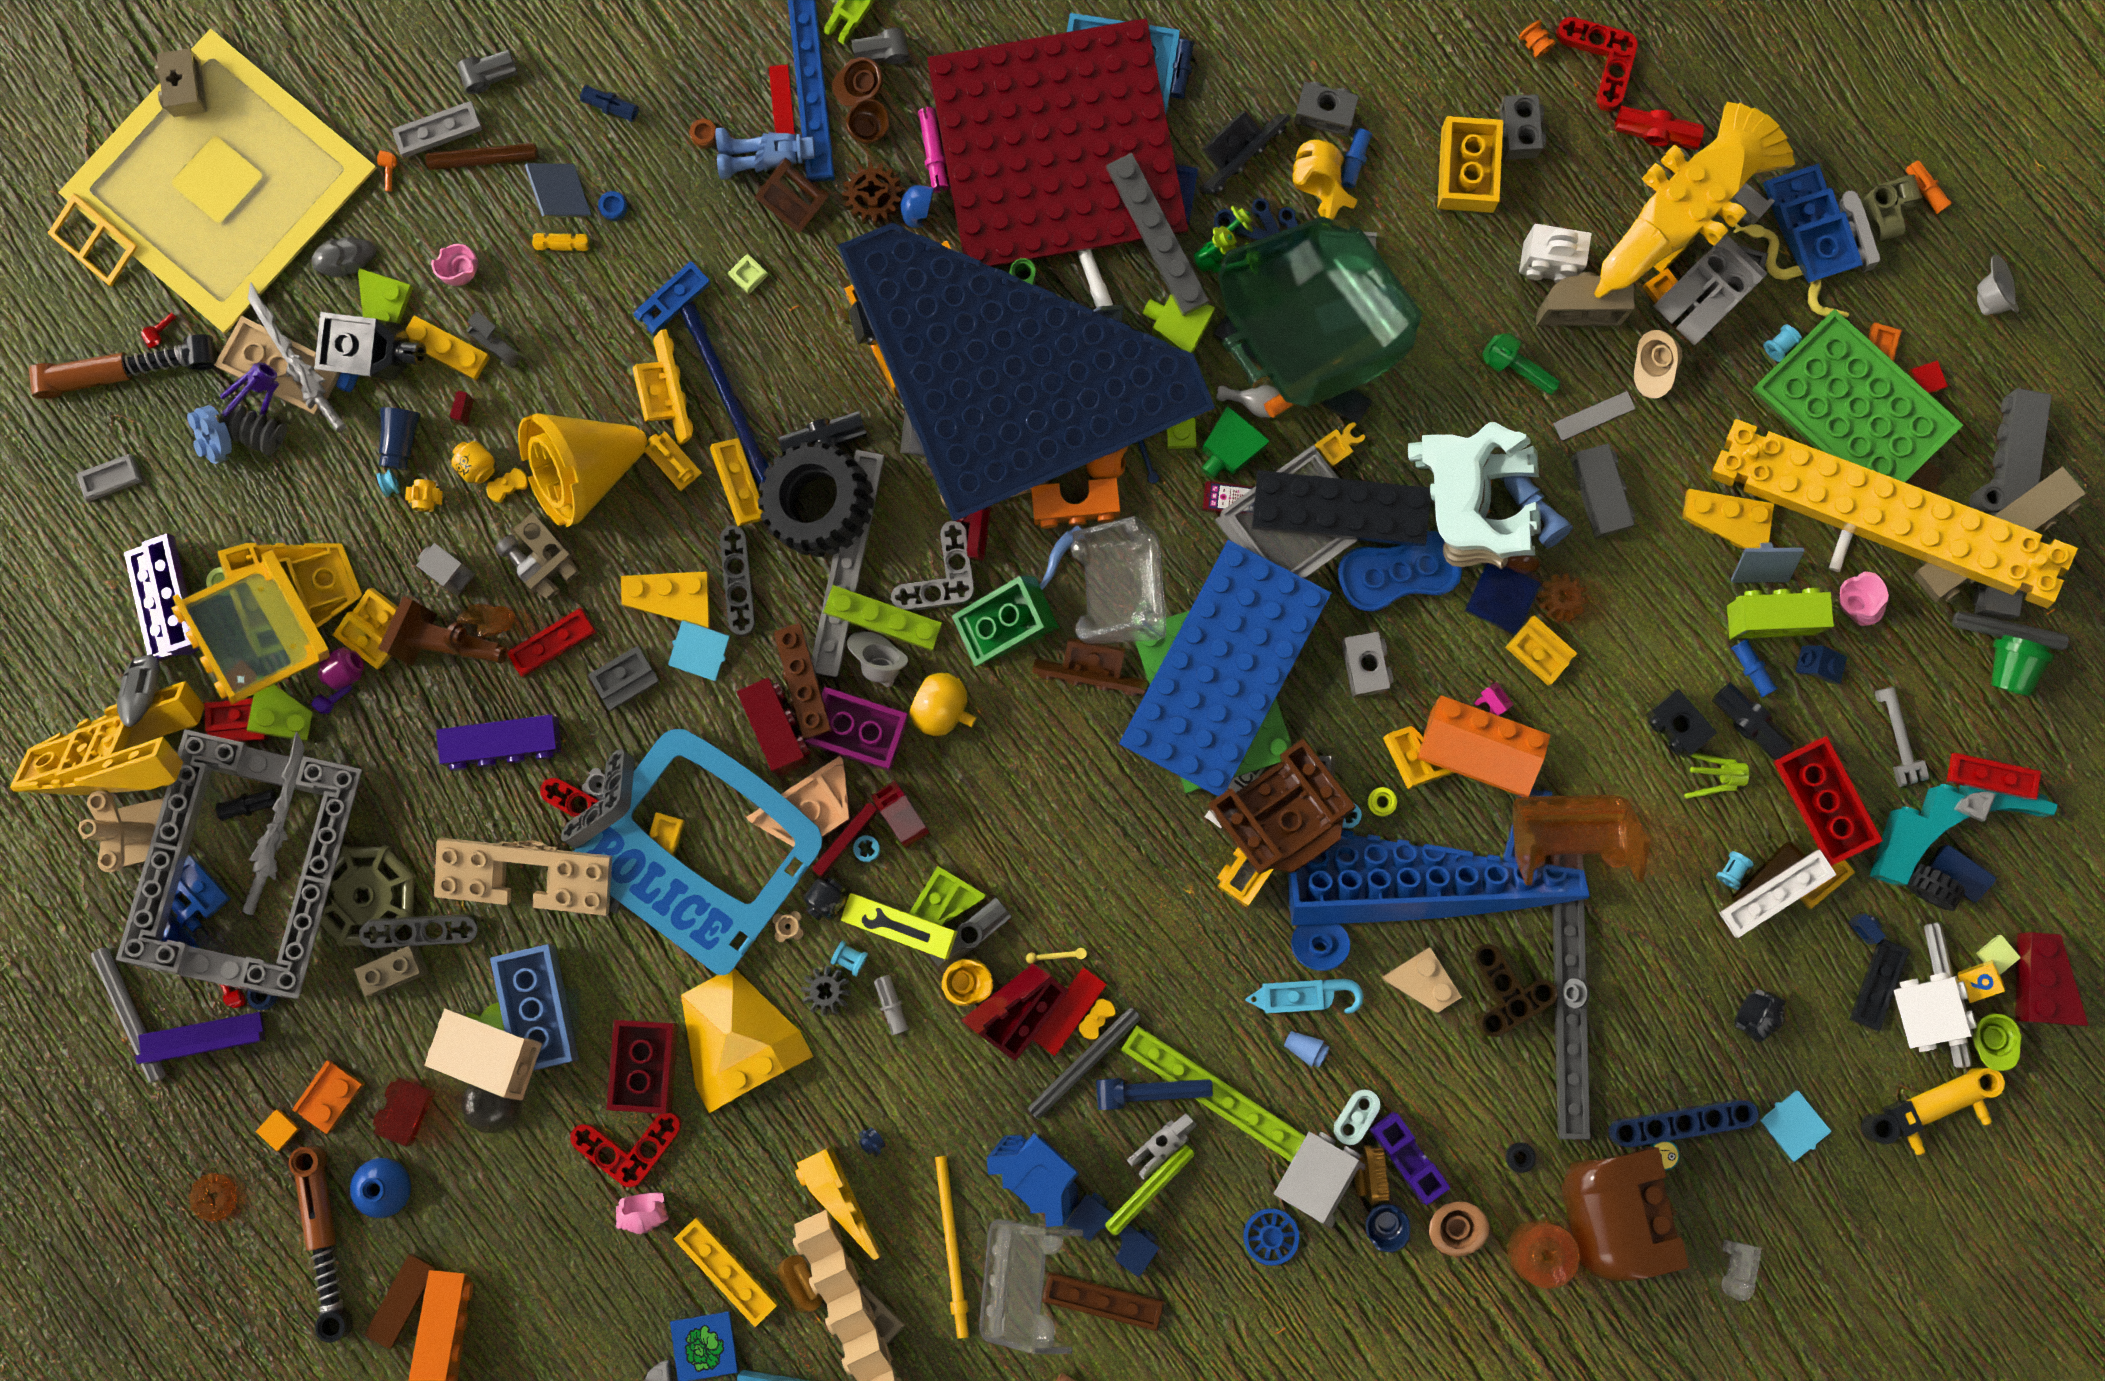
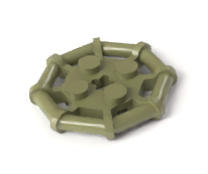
M347 844L342 846L334 873L345 862L348 869L337 880L332 879L330 886H333L334 900L332 899V905L327 907L325 903L320 924L338 942L337 945L339 947L365 946L360 941L359 934L351 933L355 925H363L372 919H383L390 911L398 914L395 918L415 917L413 913L414 880L417 877L415 872L411 873L390 851V846L388 845L350 846ZM355 858H375L372 866L360 867L355 862ZM384 861L399 878L390 880L381 871ZM402 884L401 908L394 906L396 897L394 887ZM360 889L363 891L369 890L370 899L368 902L362 901L359 903L357 901L359 898L357 892ZM336 912L346 922L343 930L329 916L330 913ZM405 924L397 926L395 929V933H397ZM391 925L386 926V931L380 932L376 931L375 926H371L372 934L365 935L371 936V941H376L378 935L387 934L386 941L390 939Z

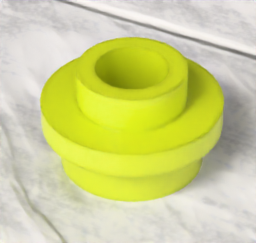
M1380 787L1370 793L1368 807L1373 814L1384 817L1390 815L1396 809L1397 798L1392 790ZM1379 797H1384L1387 800L1386 807L1378 806L1377 799Z

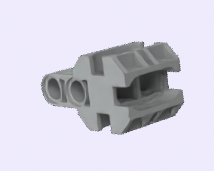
M1726 234L1653 307L1671 324L1687 310L1690 314L1676 329L1695 346L1767 273ZM1702 297L1704 300L1699 304L1696 300Z

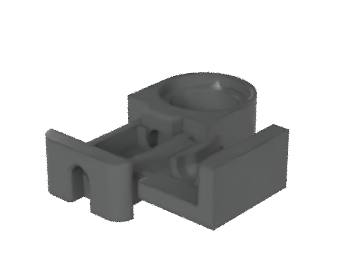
M476 311L467 321L470 325L467 329L469 335L506 365L513 368L521 359V356L497 337L494 340L491 337L497 327Z

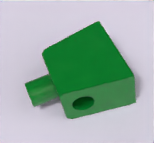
M1227 406L1203 446L1202 451L1209 459L1201 467V470L1211 479H1214L1222 469L1234 476L1267 448L1270 440Z

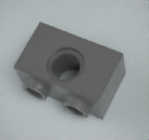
M1304 82L1293 124L1348 137L1359 95L1353 94L1352 91L1344 88L1337 90L1327 88L1320 82ZM1328 103L1333 107V110L1326 111L1320 105Z

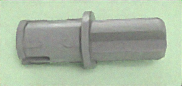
M886 975L877 978L874 984L882 1004L880 1010L884 1011L891 1035L909 1030L900 1005L903 1002L898 1000L891 977Z

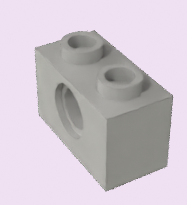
M1379 632L1344 638L1341 644L1352 698L1387 692L1390 689V684L1393 683V675L1390 666L1386 667L1384 656L1387 655L1385 639H1380ZM1363 658H1371L1375 662V670L1366 671L1361 665V660Z

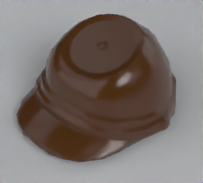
M858 57L851 59L835 76L832 82L833 93L838 102L846 107H853L861 99H875L883 85V73L878 64L869 58Z

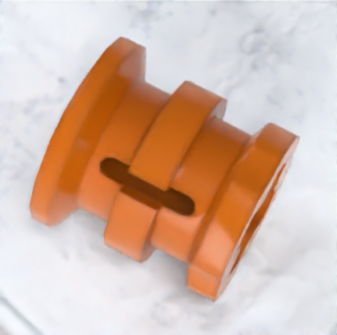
M1537 20L1529 25L1518 37L1520 41L1525 40L1527 42L1526 46L1529 50L1533 49L1535 59L1543 56L1556 44L1554 39L1548 38V31L1546 29L1542 30L1541 20Z

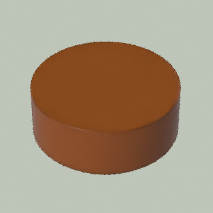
M705 118L698 119L690 126L689 135L695 146L707 149L716 144L717 127L711 120Z

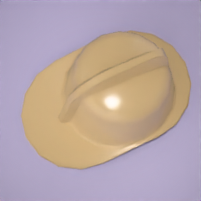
M1651 330L1645 333L1639 340L1634 382L1639 392L1648 398H1660L1671 390L1677 368L1681 364L1683 357L1679 343L1673 336L1664 331Z

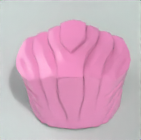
M1863 572L1857 577L1847 579L1840 587L1841 610L1860 626L1879 622L1884 616L1889 597L1885 583L1880 576L1872 572Z
M644 1193L621 1198L619 1206H616V1228L628 1230L635 1234H642L652 1231L653 1228L667 1221L669 1217L665 1209V1203H663V1193Z

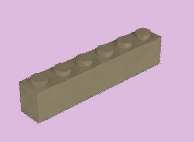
M2062 466L1994 516L2034 532L2040 529L2044 533L2058 522L2055 518L2061 513L2065 512L2068 516L2082 505L2080 500L2086 493ZM1930 563L1917 570L1913 576L1935 603L1942 598L1947 602L1961 592L1958 587L1966 581L1970 585L1976 582Z

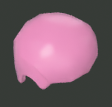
M453 244L446 248H441L438 259L431 262L433 273L448 285L457 287L469 283L479 267L475 252L463 244Z

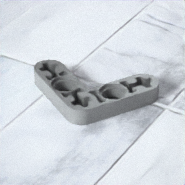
M949 521L941 528L940 536L946 578L898 585L891 593L893 606L907 611H917L965 604L972 599L974 586L970 558L967 556V535L965 527L960 522ZM950 528H956L957 532L962 533V535L957 536L958 547L964 545V549L955 548L947 552L946 548H952L951 538L945 537V534L950 533ZM954 555H961L966 561L965 566L960 570H954L949 565V560ZM963 583L964 588H969V591H966L964 594L965 597H959L958 593H949L950 600H945L946 593L943 585L949 584V590L957 589V584ZM929 587H937L941 591L940 598L935 602L928 601L924 596L926 589ZM920 588L919 595L922 604H917V598L909 599L907 605H902L899 600L896 601V598L901 596L902 591H906L908 596L916 595L914 589Z

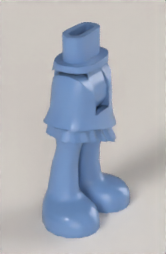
M716 128V144L719 152L717 154V166L720 180H727L737 172L755 168L756 173L762 170L767 172L775 169L785 157L792 162L791 165L801 164L803 159L815 158L813 136L801 137L800 134H796L795 137L794 134L769 132V134L763 133L761 137L733 139L727 129ZM757 152L754 156L731 157L736 154Z
M1528 476L1500 478L1501 481H1504L1506 489L1516 504L1520 506L1521 510L1525 505L1536 502L1540 507V517L1544 523V528L1538 537L1546 549L1559 543L1573 529L1568 520L1542 501L1544 495L1538 492L1540 489L1533 485Z

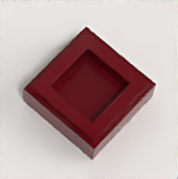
M456 392L450 413V418L457 425L466 427L474 399L467 392Z

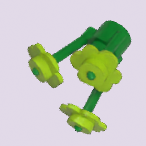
M1232 206L1231 209L1237 219L1227 228L1221 226L1220 228L1215 227L1213 229L1214 236L1212 240L1203 245V248L1194 252L1195 262L1203 272L1212 269L1214 273L1225 268L1248 263L1250 272H1253L1254 275L1258 274L1257 266L1261 264V255L1258 249H1254L1251 243H1245V257L1223 263L1220 262L1224 257L1223 254L1235 255L1237 253L1236 239L1232 234L1236 227L1242 223L1251 233L1254 231L1250 225L1253 221L1250 212L1244 208L1239 210L1237 207Z

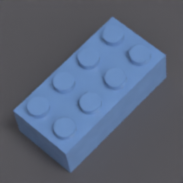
M546 944L491 957L490 961L504 1030L516 1036L533 1039L542 1043L533 1071L578 1061L579 1057L556 945Z

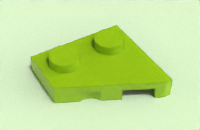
M258 675L257 680L263 678V676ZM272 685L254 694L247 731L294 740L295 733L297 732L301 741L307 742L313 712L276 685Z

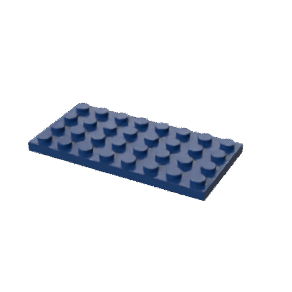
M1228 540L1122 736L1119 745L1217 797L1225 793L1331 596V592Z

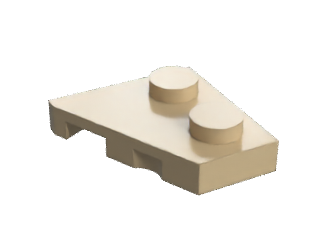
M1430 947L1381 977L1383 981L1391 984L1435 1013L1440 1012L1462 998Z

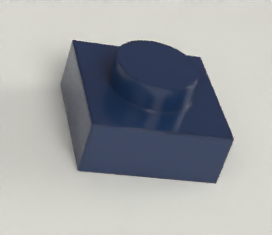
M1866 913L1857 914L1848 921L1850 926L1867 945L1878 944L1886 936L1880 930L1882 928L1881 924L1872 915H1867Z

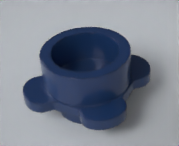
M872 1127L867 1131L863 1129L859 1133L861 1139L858 1142L862 1149L868 1155L872 1153L877 1157L881 1153L880 1150L885 1147L881 1136Z

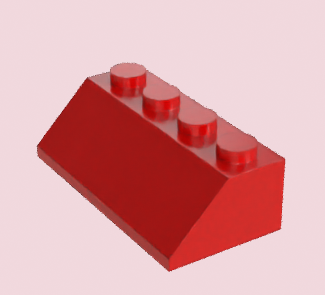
M1827 736L1818 738L1773 761L1818 849L1821 850L1831 866L1883 841Z

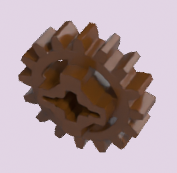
M868 162V169L865 170L862 166L858 165L857 174L853 172L848 173L851 182H843V187L847 190L842 192V198L846 200L844 203L846 210H852L851 214L854 219L860 215L863 224H866L868 219H872L873 224L877 225L878 218L888 222L887 214L890 213L895 216L897 211L894 206H901L902 199L898 197L903 195V188L898 187L901 184L900 178H893L894 172L891 168L884 172L882 163L878 165L877 169L873 168L871 162ZM877 178L884 180L886 183H881ZM870 191H876L875 196L870 197ZM859 204H864L869 210L861 207Z

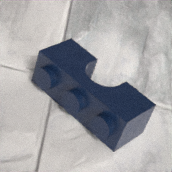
M1086 1192L1065 1224L1090 1242L1099 1230L1106 1228V1222L1115 1213L1106 1207L1109 1202L1098 1193L1094 1192L1091 1196ZM1131 1221L1119 1233L1121 1236V1246L1114 1255V1260L1137 1277H1140L1160 1247L1155 1243L1157 1237L1144 1227L1141 1231L1130 1225Z

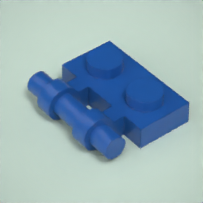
M189 855L185 860L171 909L178 915L177 920L182 926L187 925L192 932H196L202 926L196 918L197 914L200 912L205 918H211L231 897L194 856ZM182 893L191 901L188 907L179 899Z

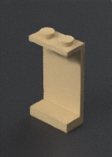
M444 1009L424 1066L501 1097L522 1101L542 1043L533 1039L516 1036L465 1016L466 1013Z

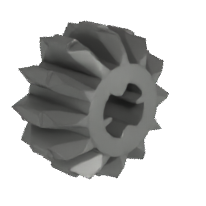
M825 966L824 976H822L818 968L813 969L817 979L814 980L808 975L805 976L804 980L810 983L811 987H801V992H810V996L802 1000L803 1003L807 1004L814 1001L810 1008L812 1013H815L821 1005V1016H827L828 1006H830L833 1014H838L839 1010L835 1003L838 1002L844 1007L848 1004L844 999L840 998L841 994L851 995V990H842L841 986L849 983V979L845 978L838 982L837 980L842 974V971L839 969L830 977V966ZM827 983H830L832 985L830 991L833 994L830 998L825 996V999H822L820 997L822 991L819 988L821 985L827 986Z

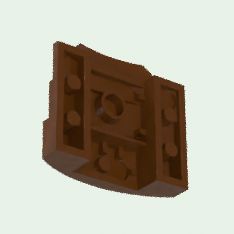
M1304 738L1280 754V763L1237 792L1230 788L1208 803L1211 813L1225 832L1227 831L1259 875L1270 869L1294 873L1316 859L1341 840L1344 818L1356 808Z

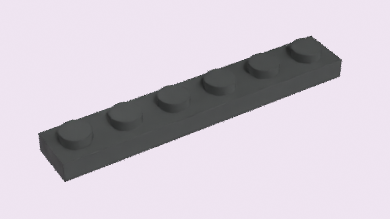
M1130 153L1108 164L1106 169L1182 316L1207 305L1209 300L1133 154Z

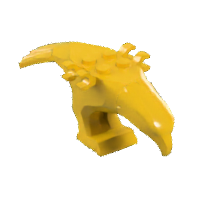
M1727 102L1724 106L1718 136L1710 145L1695 154L1688 162L1685 160L1681 149L1673 145L1660 161L1675 174L1668 180L1663 168L1655 163L1642 177V180L1652 187L1656 193L1644 205L1631 228L1603 261L1601 279L1594 291V295L1601 299L1614 290L1627 288L1653 267L1661 273L1695 241V237L1699 232L1710 244L1715 246L1728 232V229L1722 223L1712 221V219L1719 214L1731 227H1734L1747 211L1741 205L1730 201L1748 179L1756 173L1791 168L1795 165L1794 151L1787 142L1788 137L1781 130L1780 125L1768 114H1764L1755 107L1750 108L1742 103Z

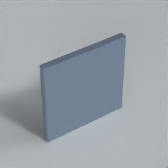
M525 164L542 217L591 215L574 164Z
M1772 542L1760 543V548H1745L1733 573L1731 582H1789L1804 553V548H1773Z

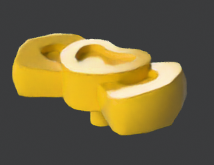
M513 468L510 473H505L503 477L488 482L486 488L487 495L494 502L502 503L506 494H513L516 489L526 490L528 478L521 469Z
M1104 998L1095 1000L1090 1014L1085 1016L1084 1020L1078 1024L1079 1032L1084 1038L1090 1040H1097L1099 1038V1027L1105 1024V1019L1116 1015V1009L1112 1002Z

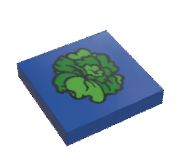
M730 1311L670 1321L678 1381H691L739 1372Z

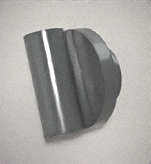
M1573 978L1565 983L1562 996L1564 1002L1569 1007L1588 1009L1590 991L1587 979Z

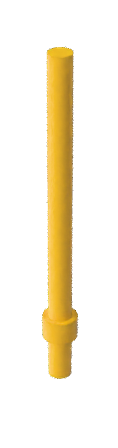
M947 1155L935 1157L953 1300L950 1302L951 1314L955 1316L957 1338L969 1337L966 1313L969 1312L968 1300L964 1299Z

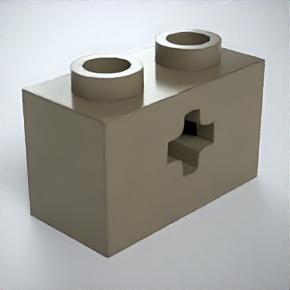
M190 48L158 53V65H155V74L161 84V91L158 92L161 107L165 108L173 117L207 112L201 63L198 56Z
M407 946L354 969L364 997L378 996L429 974L419 947Z

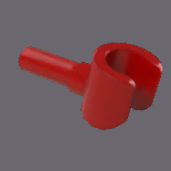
M172 312L159 324H156L154 327L148 326L142 330L141 336L149 348H154L161 344L162 339L159 333L177 318Z
M220 985L224 993L223 1002L225 1005L237 1008L246 1004V999L241 989L232 991L231 987Z

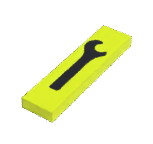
M854 893L849 894L841 917L843 922L947 960L958 932Z

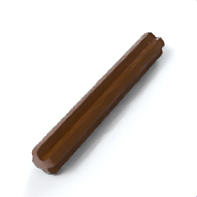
M535 143L433 152L426 154V164L430 170L536 160L538 158V149Z

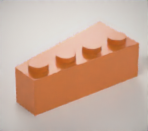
M429 1270L408 1381H458L463 1336L468 1322L467 1304L473 1294V1282H470L471 1278L468 1275Z

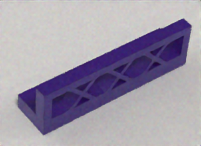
M262 1012L138 1035L141 1054L135 1055L136 1064L145 1065L266 1041Z

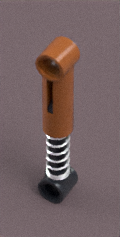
M197 334L184 338L182 345L174 346V349L168 350L165 347L164 351L155 349L153 353L145 351L142 355L135 353L131 357H128L125 352L61 364H34L28 368L32 397L36 399H52L61 396L63 392L128 381L132 379L133 375L137 376L140 372L147 374L150 370L157 372L161 368L163 370H167L169 367L176 369L179 365L187 366L190 370H209L216 367L214 366L217 361L214 340L210 335Z
M305 1146L295 1149L291 1153L289 1168L295 1177L306 1251L313 1250L314 1256L311 1259L315 1261L313 1270L317 1274L314 1280L318 1281L319 1286L316 1290L320 1293L318 1301L321 1302L319 1308L320 1313H318L319 1318L315 1324V1332L321 1341L332 1343L346 1337L351 1332L353 1318L346 1310V1307L342 1305L343 1300L339 1298L341 1289L337 1286L339 1278L335 1274L338 1268L334 1267L336 1258L332 1255L334 1250L332 1245H336L337 1241L325 1173L327 1156L325 1151L318 1146ZM306 1153L310 1154L313 1159V1165L310 1169L306 1168L303 1164V1157ZM331 1318L339 1322L340 1329L338 1333L333 1332L329 1327Z

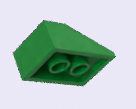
M1018 576L952 615L975 667L1032 643L1059 628L1035 576Z

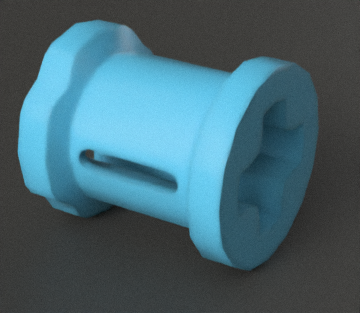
M1788 324L1780 328L1781 332L1773 340H1767L1763 344L1765 352L1777 362H1780L1789 350L1802 341L1799 332Z
M1732 851L1728 855L1730 858L1722 872L1717 873L1716 878L1725 885L1739 890L1741 887L1740 881L1747 870L1752 869L1754 863L1744 855Z
M842 940L830 963L833 965L839 964L852 971V975L857 977L868 957V953H860L847 946V942Z

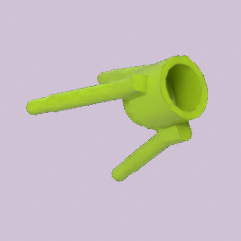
M1697 752L1690 755L1693 758L1721 764L1722 766L1721 768L1691 767L1690 772L1719 775L1720 781L1725 783V785L1686 793L1684 798L1689 799L1724 791H1736L1737 786H1746L1749 781L1747 763H1737L1736 759H1724Z

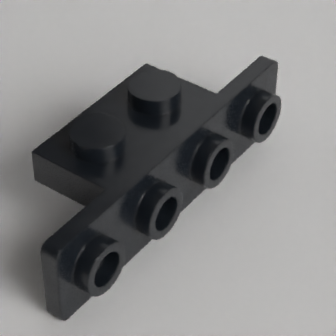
M1241 111L1202 148L1218 169L1200 187L1202 193L1216 194L1224 189L1227 185L1226 180L1229 177L1244 170L1247 166L1246 161L1250 157L1257 156L1267 147L1266 142L1271 137H1277L1287 128L1285 124L1291 119L1288 113L1277 114L1261 130L1246 111Z

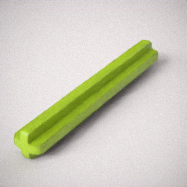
M1186 1144L1180 1147L1106 1222L1105 1227L1114 1236L1118 1235L1194 1157L1193 1150Z

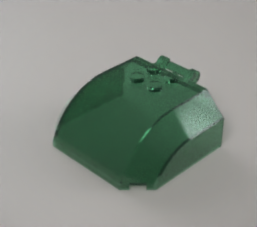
M1319 217L1227 251L1218 276L1227 317L1238 331L1223 341L1225 349L1228 352H1232L1249 377L1247 381L1253 389L1259 388L1265 382L1271 380L1286 402L1306 407L1359 387L1394 366L1413 348L1416 332L1422 317V312L1360 228L1351 225L1349 230L1333 225V220L1326 217ZM1247 344L1263 369L1257 370L1241 345Z

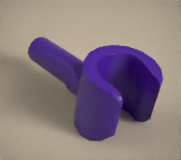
M350 685L344 687L328 699L319 694L314 698L311 705L319 713L329 714L334 707V703L351 691L352 688Z

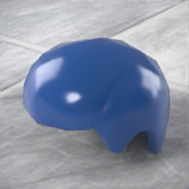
M914 185L903 195L901 214L904 222L909 227H923L921 223L923 218H926L928 215L934 191L933 187Z

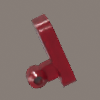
M990 506L955 521L961 524H970L967 556L971 560L983 561L985 558L991 513Z

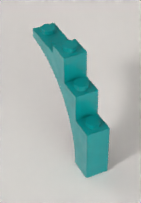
M1940 784V786L1928 789L1921 813L1916 809L1905 806L1902 809L1890 811L1882 835L1883 841L1880 842L1869 876L1894 886L1907 885L1917 862L1927 848L1947 829L1970 817L1954 810L1957 803L1969 794L1991 791L1960 785L1958 791L1954 786ZM1991 792L1996 795L1989 812H2022L2044 818L2054 816L2058 804L2049 802V797L2038 793L2037 800H2028Z

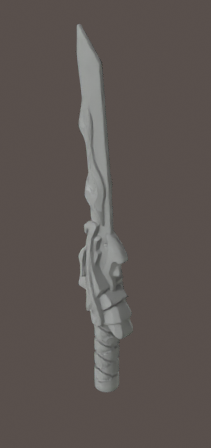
M250 282L248 300L288 363L286 376H292L295 382L298 381L303 385L301 391L303 392V400L306 401L308 408L312 409L314 404H317V407L327 417V420L332 424L336 432L344 430L346 427L345 423L323 396V393H326L321 383L326 380L315 372L314 367L305 364L302 361V356L295 355L291 349L292 342L282 335L275 324L276 316L265 306L254 285Z
M297 732L294 736L289 761L281 775L284 779L281 794L272 808L275 811L273 821L267 824L266 833L257 841L258 846L249 858L250 861H255L252 871L256 872L242 912L249 915H254L268 875L273 880H276L278 869L274 855L282 847L283 840L288 839L283 826L305 748Z

